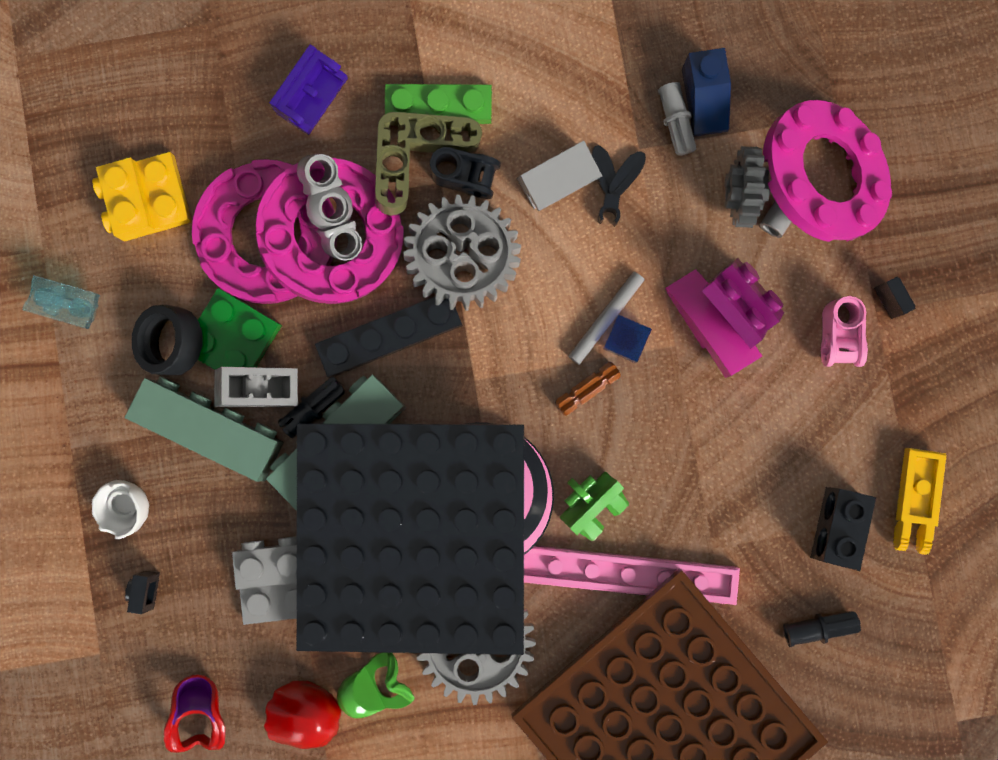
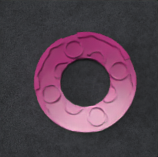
M809 100L798 103L773 122L768 130L763 147L764 162H768L772 179L767 184L774 200L788 219L805 233L827 242L832 240H846L848 242L873 230L884 218L890 198L892 197L889 167L881 148L879 137L872 133L855 116L851 109L822 100ZM822 137L830 139V143L836 142L847 152V160L852 159L854 164L852 166V176L857 183V187L853 190L854 196L848 201L840 203L828 200L818 193L809 182L804 169L803 153L811 139L818 140Z
M332 158L338 166V177L343 184L340 187L347 191L352 200V207L359 213L365 225V242L358 256L345 264L324 266L311 261L300 250L294 236V222L297 214L306 205L308 195L303 192V183L300 182L297 176V163L283 171L272 181L259 204L255 227L256 241L265 266L283 287L297 296L310 301L339 304L366 296L386 280L399 259L404 236L400 215H386L376 207L375 174L351 161ZM319 161L313 162L309 170L310 176L314 181L318 182L324 177L325 170L322 163ZM388 189L386 196L388 202L395 203V198Z
M269 159L253 160L250 164L226 170L207 187L195 209L192 222V241L203 271L222 290L244 301L272 304L297 297L296 294L283 287L272 276L267 267L249 264L242 259L236 251L232 239V228L236 216L243 207L255 200H261L272 181L283 171L293 166L286 162ZM329 198L325 199L322 205V212L327 218L335 213ZM305 205L297 214L301 229L298 246L311 261L324 266H330L333 257L324 252L321 246V237L317 233L319 228L311 223L307 216ZM338 236L335 238L334 241L335 249L337 247Z

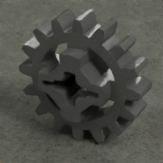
M741 146L740 150L737 151V159L734 160V164H730V171L725 177V208L731 209L730 217H733L732 225H735V227L753 228V225L757 224V216H760V210H763L765 201L769 200L770 189L767 184L769 182V167L763 166L765 157L762 155V148Z

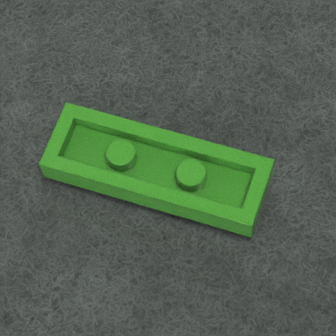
M385 84V114L389 112L467 117L474 119L479 124H492V85Z

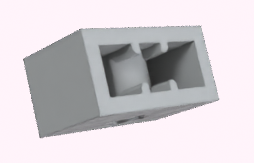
M220 367L215 369L214 407L298 406V368Z

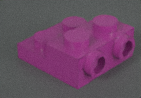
M737 258L715 275L702 292L751 349L763 340L770 328L780 322L784 314L781 309L783 308V303L772 290L766 291L757 281L760 277L751 264L748 262L742 263Z

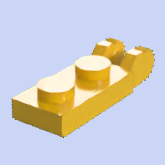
M913 448L904 449L896 520L898 522L894 528V549L900 551L908 549L912 523L921 524L916 535L917 552L927 555L932 549L935 526L938 527L946 453Z

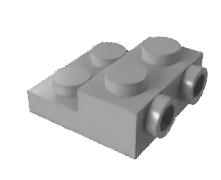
M297 536L279 538L278 545L264 547V540L241 543L242 549L232 552L235 588L236 590L240 589L243 625L297 619Z

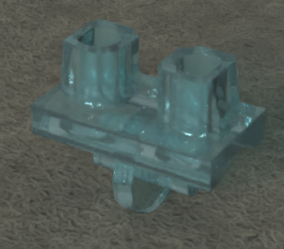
M33 275L30 295L24 303L22 310L89 329L99 306L98 300L100 295Z

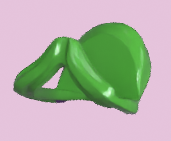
M377 653L363 668L342 681L337 693L339 707L352 718L368 717L386 708H403L411 704L415 698L409 687L397 681L398 663L393 653ZM387 666L386 687L390 692L398 695L387 697L378 689L375 682V672L378 668Z

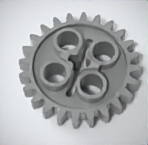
M456 195L455 204L451 205L445 197H442L441 208L438 209L435 205L429 203V216L418 212L417 221L420 225H409V233L412 236L404 238V244L409 249L403 251L404 260L411 263L406 266V272L411 275L417 274L413 278L414 287L425 284L423 289L424 298L432 293L436 294L435 305H440L444 299H448L450 310H453L457 301L462 302L465 311H468L470 301L475 300L476 304L483 308L485 296L495 302L497 300L496 289L506 293L509 286L506 280H515L516 272L512 268H518L521 259L514 255L520 253L521 244L512 242L517 239L518 231H507L511 225V219L499 220L501 215L500 207L489 212L488 200H485L479 207L475 205V196L473 195L467 204L462 203L460 195ZM456 224H464L469 230L465 233H457L452 230V227ZM439 232H442L444 235H446L447 239L443 236H438L437 234ZM483 246H491L497 253L492 256H485L480 253L479 249ZM433 249H441L446 255L441 259H433L429 257L428 252ZM465 249L469 251L468 255L463 252ZM456 250H458L459 252H463V253H461V254L458 256V255L456 254ZM478 266L483 269H487L488 271L486 273H483L479 270ZM467 271L474 278L469 282H461L457 280L455 275L458 272Z
M527 609L524 610V619L529 615ZM524 623V655L497 657L494 654H459L457 657L449 660L446 657L447 654L419 653L417 660H428L429 663L424 667L422 673L427 675L434 672L436 676L431 684L433 688L442 682L446 685L443 696L447 697L455 690L458 691V703L463 701L466 694H470L473 705H477L479 695L484 694L486 700L492 703L493 691L497 690L501 696L506 697L505 685L507 683L515 688L519 687V682L515 676L516 673L528 675V669L522 662L533 661L534 655L526 651L525 648L535 646L536 641L531 637H525V634L533 631L534 626L531 623ZM471 659L478 664L479 670L474 675H464L459 670V663L463 660Z

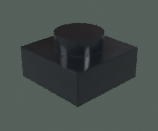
M143 571L133 575L125 590V600L129 601L128 613L142 615L154 609L160 573Z

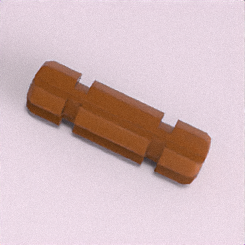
M612 362L606 363L598 369L599 372L597 374L595 372L574 386L571 389V393L568 394L566 392L559 397L555 403L561 413L565 416L569 415L578 408V404L583 405L604 390L606 384L611 385L619 379L621 374Z

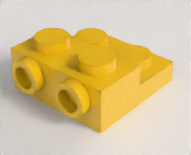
M171 152L135 161L130 157L96 167L98 177L93 178L92 183L98 198L105 201L107 211L102 212L101 218L108 233H113L115 237L125 242L192 223L176 159Z

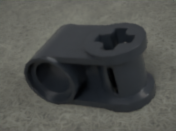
M450 147L437 149L430 159V171L433 181L438 186L464 192L476 198H493L494 192L491 190L495 171L499 170L501 166L499 160L487 155L472 154ZM449 161L456 166V170L451 174L445 175L437 170V166L441 162ZM483 171L482 181L479 182L480 174Z

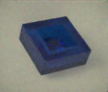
M618 315L603 349L637 363L652 329Z

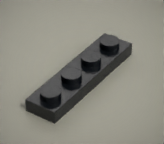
M435 296L315 343L327 377L331 378L462 327L463 325L456 307L450 310L448 299H444L440 305H435Z

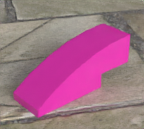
M695 269L666 287L665 291L702 349H707L723 376L727 378L763 356L756 346L750 349L702 292L708 282Z

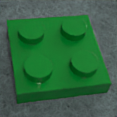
M217 288L198 319L203 333V346L198 360L214 370L220 367L257 368L282 325Z

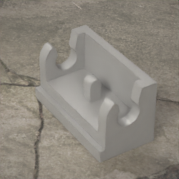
M582 141L516 179L533 209L536 208L537 211H540L602 177V174L585 141Z

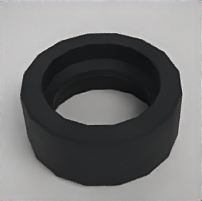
M163 304L149 307L141 313L135 322L132 332L134 358L143 370L151 374H184L197 362L203 346V333L198 319L191 311L181 307ZM170 320L175 330V345L168 359L164 360L159 350V337L162 328Z

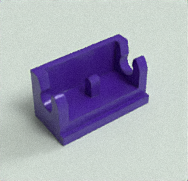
M310 44L269 103L278 116L309 135L348 77L339 70L341 66Z

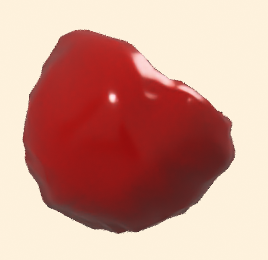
M291 681L276 689L272 699L267 703L264 728L268 738L280 744L300 749L323 747L338 732L339 720L342 715L341 708L333 694L310 681Z

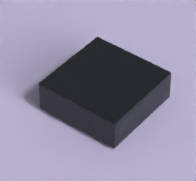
M897 276L874 288L891 319L916 309L900 277L898 278Z

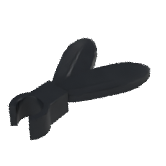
M597 145L593 148L592 157L602 174V177L597 180L605 194L603 207L598 214V223L601 224L603 222V213L611 212L615 216L613 226L615 227L621 215L618 209L620 196L641 173L646 156L642 151L630 155L617 173H615L608 152L603 147Z

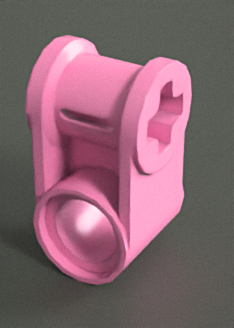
M852 296L842 297L829 302L824 307L822 313L821 359L823 365L831 367L834 363H853L856 367L864 366L868 351L865 305L861 300ZM840 305L845 306L849 310L850 317L847 323L842 322L838 317ZM839 349H848L849 352H842Z

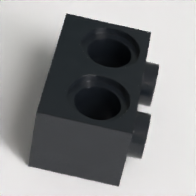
M826 487L810 558L861 571L876 497L840 488Z

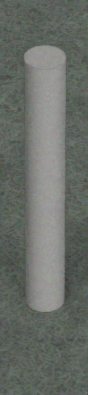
M633 272L569 354L568 357L578 365L581 364L645 281L640 274Z

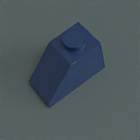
M725 48L689 53L682 67V75L688 110L692 115L690 122L693 137L728 132L730 124L731 80Z

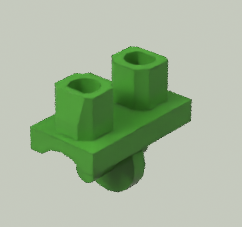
M606 471L597 480L589 475L580 485L571 478L567 484L574 491L564 500L569 508L559 518L576 535L580 533L589 540L594 541L604 529V526L597 520L596 516L605 507L610 513L617 516L629 506V502L622 493L624 487Z

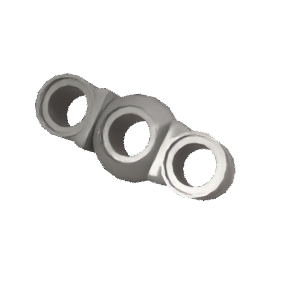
M312 154L303 157L297 166V176L300 182L303 183L304 194L308 195L306 202L307 216L311 223L319 228L317 233L321 237V246L324 252L331 257L344 261L352 260L361 252L362 239L355 230V221L350 220L353 212L352 200L347 191L340 187L343 184L338 177V166L330 156L325 154ZM315 161L322 163L325 170L324 177L318 182L312 179L309 171L310 166ZM331 197L336 202L337 208L334 215L327 218L322 212V205L325 199ZM344 233L348 238V246L344 251L337 252L334 246L335 238L339 234Z

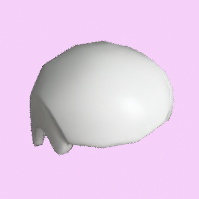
M114 480L106 483L99 488L92 499V515L99 525V530L115 535V539H122L138 531L148 517L149 502L146 494L137 485L128 481Z

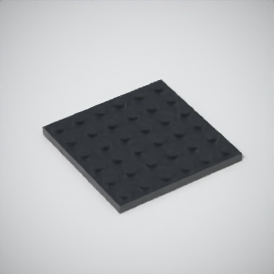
M297 424L296 651L524 655V424Z

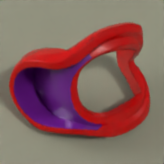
M198 674L191 675L181 680L175 686L172 693L170 714L163 733L165 747L168 751L174 753L185 752L195 745H201L208 750L223 748L226 730L219 712L218 690L215 683L208 677ZM190 714H203L207 716L212 726L211 738L205 734H197L181 742L178 732L180 720Z

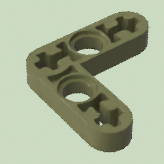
M389 112L383 115L378 123L375 204L378 210L383 214L392 216L400 214L406 208L409 192L410 151L434 153L437 149L450 147L473 153L478 149L482 137V129L479 123L471 118L404 112ZM391 126H398L397 145H390ZM429 126L434 127L438 130L440 136L435 140H426L420 134L421 129ZM447 129H451L450 141H445ZM462 131L468 132L469 141H463ZM394 156L402 161L403 166L397 171H391L386 169L382 162L385 158ZM389 182H396L395 203H389L386 197Z

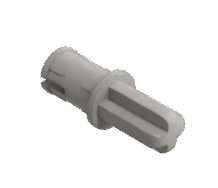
M679 82L663 85L658 89L666 116L663 123L669 127L675 153L680 156L688 155L696 150L689 119L692 117L691 112L686 110Z

